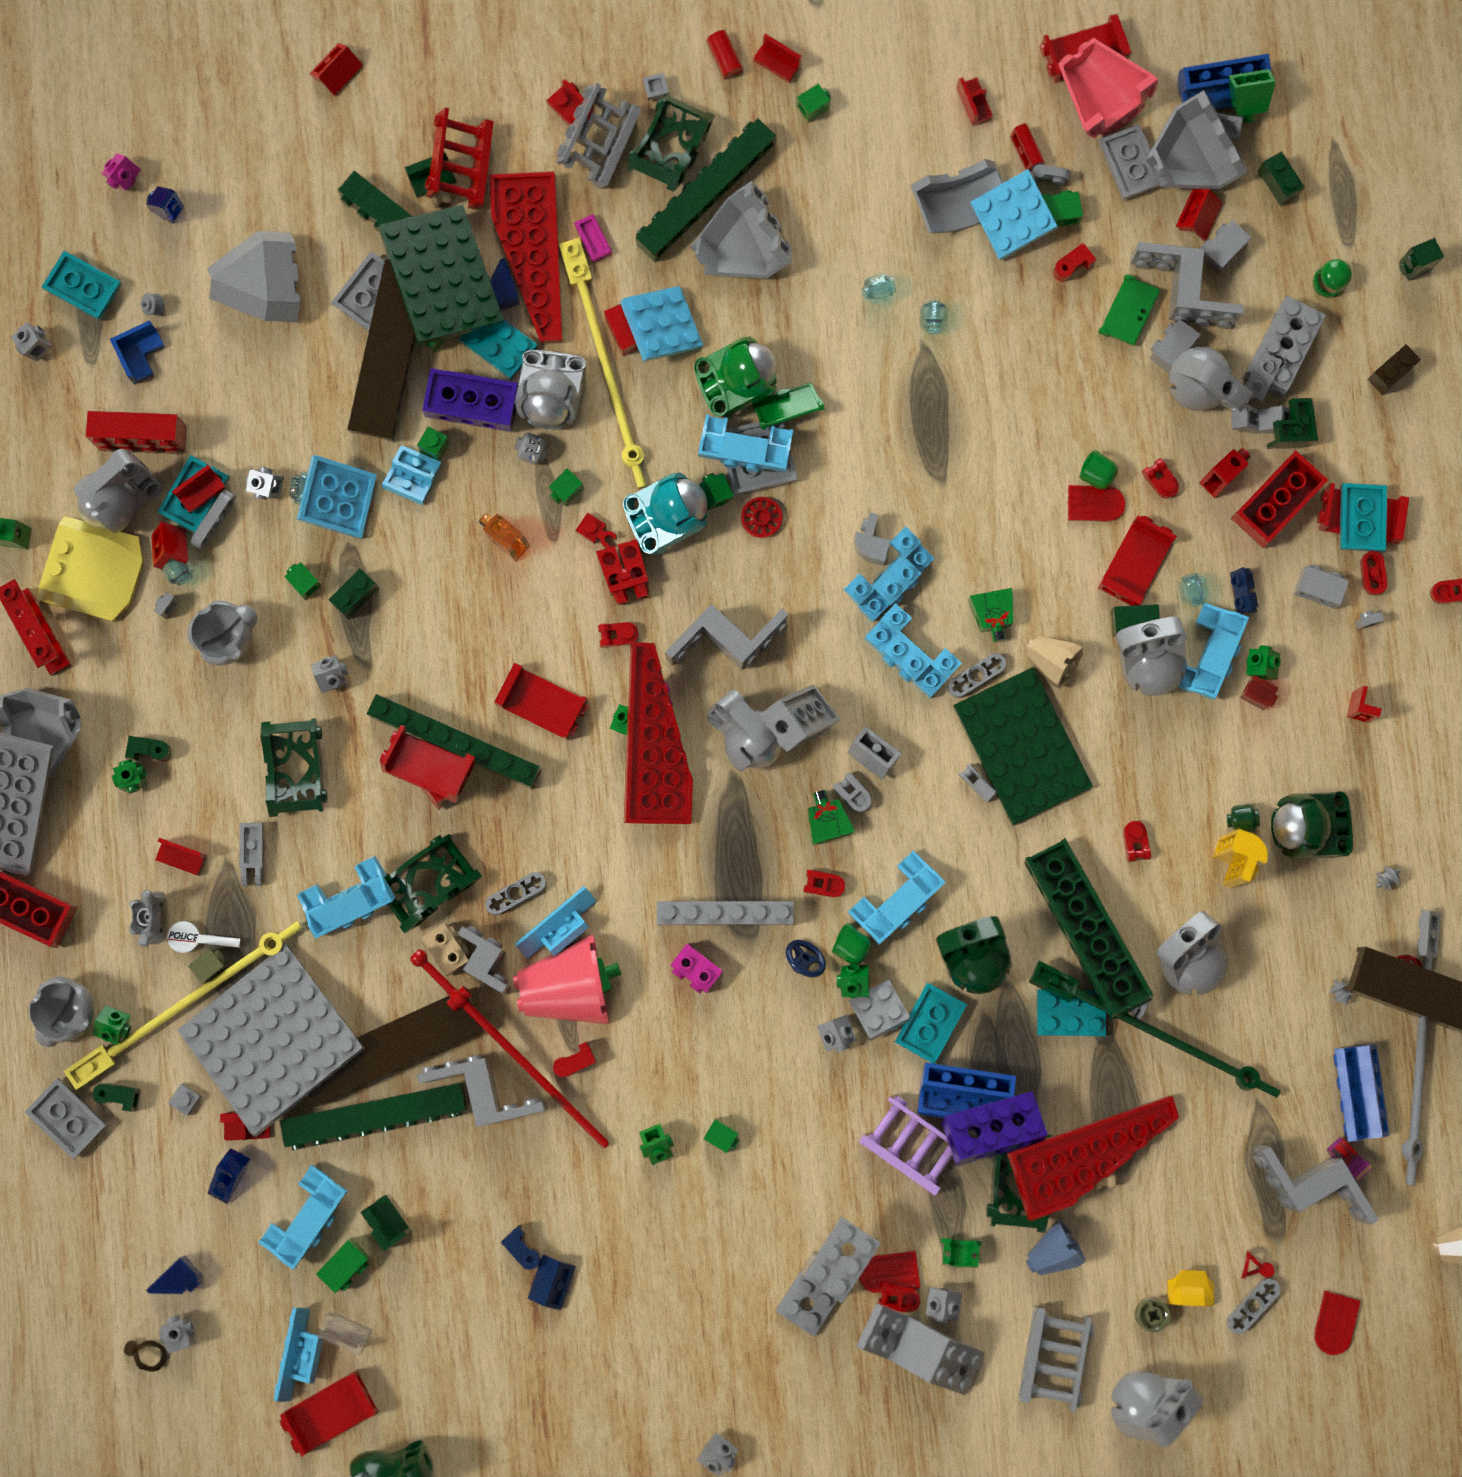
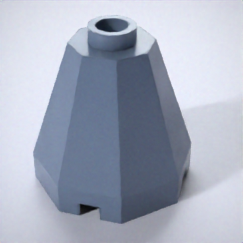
M1061 1219L1050 1226L1027 1254L1028 1260H1026V1263L1033 1273L1037 1272L1039 1275L1077 1268L1085 1263L1086 1258L1076 1239L1073 1240L1070 1235L1072 1234Z

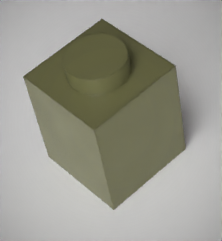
M210 948L188 965L202 984L216 977L228 966L224 963L227 960L219 950L215 951Z

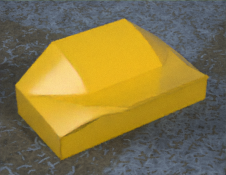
M1180 1270L1175 1278L1167 1280V1304L1214 1306V1282L1209 1279L1206 1271Z

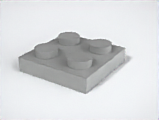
M889 980L870 989L869 997H858L849 1000L870 1041L911 1021Z

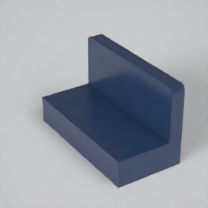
M542 1255L528 1299L544 1307L561 1310L576 1266L547 1255Z

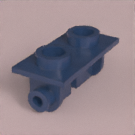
M1245 567L1230 572L1235 599L1234 604L1237 612L1240 614L1247 612L1249 614L1256 613L1259 607L1256 592L1249 593V589L1255 588L1253 572H1250V568L1245 569Z

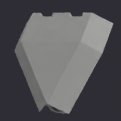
M1205 91L1200 92L1174 108L1146 159L1154 171L1160 187L1221 189L1248 173L1240 153L1236 150L1227 129L1221 122L1214 105Z
M750 181L724 201L690 247L696 253L697 260L704 264L703 275L767 279L792 262V247L789 241L784 242L780 231L783 230L776 214L770 213L767 204L770 202L766 194L753 181Z
M257 231L208 267L207 270L211 276L209 299L264 321L297 322L300 295L296 294L295 289L296 282H298L297 264H294L292 258L293 253L296 252V244L292 235L284 232Z
M30 688L0 695V723L3 734L54 746L49 779H51L81 729V717L73 700Z

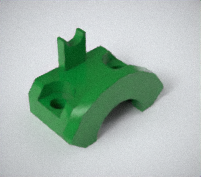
M941 1238V1243L943 1244L942 1265L953 1266L954 1268H978L979 1247L982 1246L981 1241H960L951 1238ZM945 1252H949L950 1256H946Z

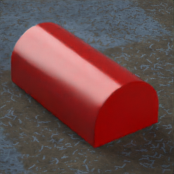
M726 30L712 33L707 38V44L723 79L725 80L744 72Z
M1024 123L1015 126L1010 138L1025 170L1028 169L1031 173L1036 165H1045V160L1028 124Z

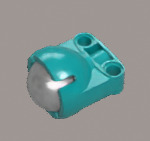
M680 472L669 474L639 492L627 495L623 500V507L635 538L645 553L662 554L667 548L703 530L707 525V498L704 491L698 484L689 480ZM638 499L639 506L635 509L634 502ZM654 539L657 543L655 549L651 546Z

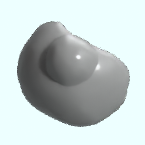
M214 601L194 615L188 626V640L191 646L200 652L201 657L207 663L224 666L238 661L245 654L252 638V629L256 625L258 617L256 611L248 605L236 606L227 601Z
M53 977L40 985L34 999L29 1002L28 1010L30 1021L35 1027L36 1041L44 1047H53L59 1042L72 1041L87 1030L93 1018L94 1002L91 993L85 986L77 984L66 977Z

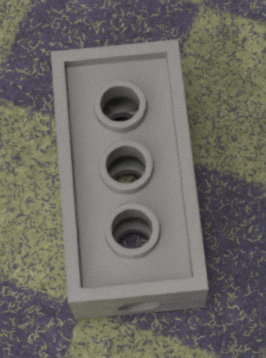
M1286 295L1263 336L1243 379L1248 381L1261 352L1281 359L1282 363L1268 391L1282 398L1288 391L1326 315ZM1281 344L1285 345L1287 349H1284Z
M814 684L779 699L760 715L766 728L773 732L778 744L787 752L821 736L840 721Z

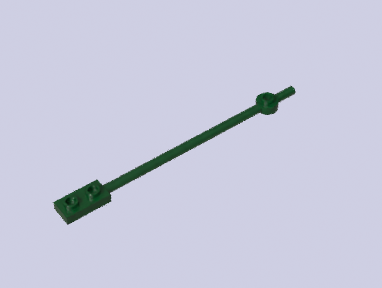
M1041 961L1036 963L1029 983L1069 1003L1073 1000V997H1076L1107 1013L1100 999L1077 988L1079 980ZM1128 1013L1118 1017V1019L1235 1077L1236 1084L1242 1090L1250 1091L1257 1088L1275 1098L1280 1094V1089L1260 1080L1258 1071L1253 1067L1246 1066L1238 1069ZM1243 1077L1248 1079V1083L1244 1081Z

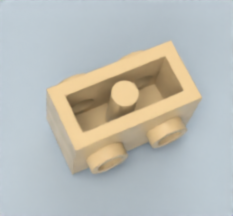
M443 923L421 937L445 976H450L467 964L471 953L465 944L460 945L456 938L459 935L452 925L448 927L446 923ZM444 935L445 939L440 943L439 938ZM454 954H456L457 959L456 961L452 962L451 958Z

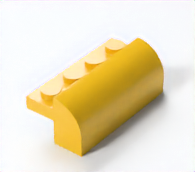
M1237 829L1219 837L1212 858L1229 864L1222 885L1233 888L1248 883L1251 879L1254 880L1258 872L1257 866L1267 863L1268 853L1265 844L1259 837Z

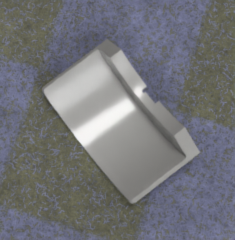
M984 159L970 167L959 170V175L949 177V174L927 175L912 184L911 188L929 233L934 234L953 232L980 224L970 202L1003 184L995 161Z

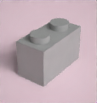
M1233 220L1228 225L1223 223L1215 232L1217 236L1213 240L1209 238L1201 246V249H1204L1203 262L1217 274L1234 259L1252 238Z
M1180 319L1175 325L1171 322L1164 331L1166 337L1162 341L1158 339L1150 349L1153 354L1149 359L1168 373L1179 355L1189 350L1201 335Z
M1316 565L1304 567L1301 570L1293 594L1333 609L1341 606L1349 580L1343 579L1344 576L1338 573H1326L1322 571L1321 567Z
M867 727L853 740L847 752L882 780L893 769L901 755L899 751Z

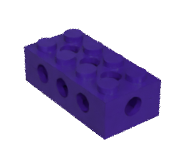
M430 368L422 411L426 418L512 432L516 412L515 397L518 383ZM454 394L453 398L445 399L446 395ZM471 397L476 398L473 403L466 402ZM492 401L498 402V404L494 407L488 406V404Z
M1033 1091L946 1115L942 1122L956 1167L1025 1147L1044 1140L1048 1135ZM1012 1120L1019 1121L1021 1126L1014 1125ZM990 1126L997 1127L999 1132L992 1131ZM968 1132H974L978 1138L970 1137Z

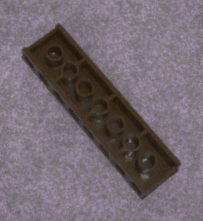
M387 259L384 261L347 430L349 433L362 434L393 442L416 337L391 264Z
M1366 946L1357 947L1356 952H1358L1349 985L1345 987L1344 991L1462 1033L1461 981Z
M449 995L357 1037L365 1050L309 1094L314 1107L325 1104L481 1033L483 1028L463 1008H459L457 1011L451 1009L447 1004V1001L451 998Z

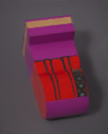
M1341 1137L1326 1149L1331 1157L1343 1159L1356 1182H1359L1373 1169Z

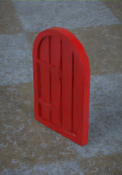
M1068 485V521H1114L1125 510V498L1121 491L1114 487L1100 490L1093 486Z
M916 1251L872 1256L859 1276L861 1284L872 1293H880L882 1283L914 1289L920 1288Z
M1324 1291L1314 1330L1316 1346L1322 1352L1328 1355H1339L1348 1349L1355 1328L1360 1300Z

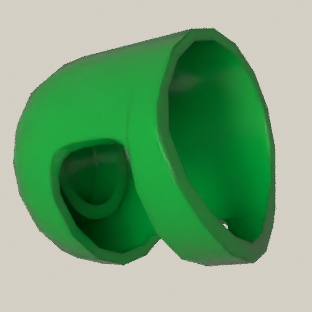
M1332 259L1326 262L1315 272L1313 277L1314 290L1320 296L1326 298L1336 297L1350 283L1352 270L1345 261L1340 259ZM1319 272L1321 273L1323 283L1328 288L1337 290L1336 292L1327 293L1319 287L1317 282Z
M1093 450L1085 459L1079 478L1097 489L1104 490L1109 488L1115 481L1118 467L1114 461L1102 455L1098 450Z
M845 923L837 936L831 952L849 964L858 965L868 956L871 942L866 935L858 932L851 924Z

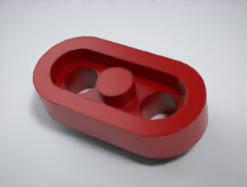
M1369 551L1360 560L1363 588L1367 594L1377 596L1387 588L1385 561L1379 552ZM1368 560L1374 562V567L1368 565ZM1371 582H1375L1377 584L1376 589L1372 588Z

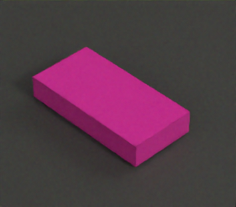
M594 214L574 223L592 263L612 255V250Z

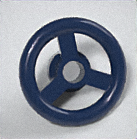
M793 940L787 945L785 951L786 958L796 973L810 978L819 977L824 973L826 969L825 957L814 944L805 940ZM801 947H805V948L809 949V950L812 951L816 956H813V955H810V954L807 953V952H804V950H803ZM792 950L795 951V958H793ZM812 964H819V968L817 970L809 971V968Z

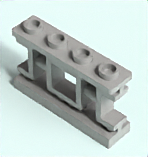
M597 82L587 86L582 95L584 100L574 112V117L576 118L565 132L567 138L564 144L562 143L557 150L556 155L558 158L556 163L565 165L564 167L567 169L573 167L575 161L590 169L586 180L592 181V185L600 189L608 186L641 108L635 104L631 106L627 101L621 102L618 108L603 99L607 89L601 88V84ZM592 104L603 109L600 117L593 112L588 114ZM611 114L617 118L622 117L618 127L608 122ZM592 122L608 131L601 147L586 138ZM575 142L586 148L583 155L576 151L571 153ZM593 153L601 157L605 155L601 166L590 160Z

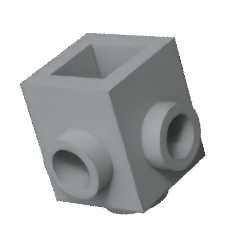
M27 322L11 337L16 344V350L23 356L36 362L52 348L45 337L46 332L40 326H33Z
M260 466L259 470L250 469L246 478V491L254 493L253 497L267 500V497L280 498L284 476L272 473L273 469Z
M337 655L323 658L321 661L311 664L314 678L321 693L339 689L347 684L345 677L348 674L347 667L344 662H339Z
M847 1015L817 1026L827 1052L836 1049L837 1053L850 1048L849 1043L857 1040Z
M930 1287L926 1315L935 1317L934 1322L948 1324V1320L958 1321L962 1293L945 1288Z
M176 1315L166 1319V1324L160 1326L159 1338L161 1343L165 1344L167 1353L195 1344L193 1338L195 1334L192 1321L188 1320V1317L180 1319V1315Z
M715 1433L706 1443L696 1461L705 1466L711 1473L720 1477L725 1470L729 1472L736 1463L734 1456L738 1449Z

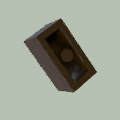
M1405 344L1367 380L1383 395L1413 369L1421 359Z

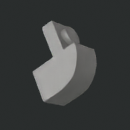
M870 513L868 519H863L861 531L865 533H855L854 546L862 559L884 566L890 540L873 536L878 514Z

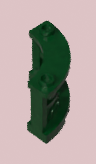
M667 94L664 98L658 100L655 107L657 112L652 124L635 150H631L627 162H629V171L632 172L635 169L667 184L666 189L675 192L684 181L686 170L692 168L699 155L696 149L701 146V141L705 142L715 115L709 112L705 113ZM670 105L683 111L681 121L677 122L675 111H673L672 118L666 117V112ZM686 113L700 120H686ZM683 131H686V136L690 135L692 137L690 141L683 139ZM678 132L679 144L685 150V153H671L663 158L658 147V140ZM672 160H677L678 164H673Z
M312 718L311 721L271 724V721L261 722L260 738L264 763H267L268 775H265V801L269 817H277L278 813L317 809L319 812L324 811V803L328 802L327 790L323 788L319 741L323 738L322 727L317 726L316 718ZM309 731V742H303V735L297 738V743L293 742L294 732ZM288 733V739L273 734ZM284 746L287 747L286 755L283 758H279L277 751L281 749L284 752ZM313 747L314 758L306 750ZM292 750L298 753L309 765L307 772L297 784L286 773L277 772V766L285 764L290 759ZM314 774L316 778V784L309 782L314 776ZM282 779H286L290 785V789H288L287 785L281 788L279 786V782ZM309 789H313V790H314V792H315V798H314V799H307V800H299V799H298V794H297V793H298L300 790H301L302 795L305 796V797H308V796H307V791H308ZM293 796L294 801L280 802Z
M450 834L444 837L438 835L429 842L431 845L406 861L391 874L387 873L384 877L389 886L394 883L399 884V890L394 891L395 893H404L405 897L397 900L395 897L392 902L387 904L400 921L401 925L399 927L404 934L424 922L439 909L438 906L443 904V902L452 900L472 887L482 877L477 869L473 870L451 840L452 836ZM444 847L453 858L447 866L444 865L447 859L446 854L442 858H438L436 855ZM430 856L431 862L422 861L426 857ZM455 864L458 865L465 876L453 869ZM430 869L440 871L435 882L438 895L433 897L424 891L412 893L413 880L417 870ZM407 872L405 880L400 878L404 873ZM448 874L449 876L445 880H449L450 885L443 887L441 881ZM423 896L425 903L420 906L418 904L419 899L413 902V898ZM406 903L408 913L401 904Z
M1048 1134L1045 1139L1053 1137V1135ZM1005 1153L995 1155L992 1170L990 1203H987L986 1217H990V1226L995 1227L996 1224L1028 1227L1036 1228V1232L1046 1233L1049 1214L1032 1221L1028 1220L1027 1216L1021 1215L1022 1211L1025 1212L1021 1196L1017 1198L1004 1180L1012 1171L1009 1157ZM1001 1161L1007 1163L1004 1166V1168L1000 1171ZM999 1188H1000V1190L1002 1191V1193L1004 1194V1196H1002V1197H1000V1198H998V1189H999ZM1004 1203L1007 1205L1006 1212L1010 1211L1013 1206H1016V1215L999 1213L1000 1204Z

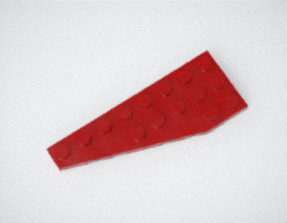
M555 171L489 174L491 218L540 343H561L562 319Z
M630 642L623 822L635 824H691L693 777L688 767L687 756L683 749L680 731L668 696L667 685L662 675L655 643Z
M1168 1095L1008 1152L1007 1154L1028 1220L1032 1221L1073 1206L1079 1201L1080 1197L1095 1188L1094 1186L1103 1178H1107L1130 1159L1132 1154L1140 1148L1142 1149L1148 1144L1149 1140L1179 1118L1173 1096Z

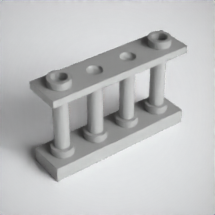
M1034 1306L1018 1399L1020 1402L1030 1403V1398L1038 1396L1068 1402V1409L1071 1412H1076V1407L1081 1405L1082 1393H1079L1088 1337L1093 1335L1094 1323H1091L1092 1319L1088 1316H1083L1082 1323L1048 1317V1314H1045L1046 1310L1044 1308ZM1049 1326L1081 1333L1078 1347L1044 1340V1337H1041L1043 1328ZM1044 1349L1077 1356L1074 1370L1040 1363L1037 1360L1039 1351ZM1043 1373L1073 1379L1070 1393L1036 1387V1384H1033L1035 1374Z

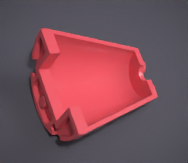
M1095 38L1081 44L1076 55H1066L1058 64L1084 131L1091 138H1097V135L1106 137L1126 126L1146 107L1144 104L1148 96L1149 98L1153 97L1158 85L1156 76Z
M594 934L588 935L565 947L555 956L551 954L517 971V976H513L515 990L519 989L521 998L517 999L519 1012L524 1011L525 1016L610 1024L599 972Z

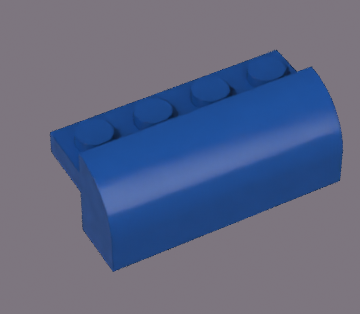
M1269 54L1180 69L1178 73V95L1181 94L1182 103L1205 91L1216 110L1233 107L1229 76L1266 69L1271 71Z
M1377 1044L1334 1049V1064L1337 1067L1338 1074L1337 1086L1341 1095L1340 1108L1344 1116L1343 1129L1348 1142L1390 1136Z
M925 1062L920 1079L917 1114L944 1118L946 1115L1014 1097L1016 1076Z

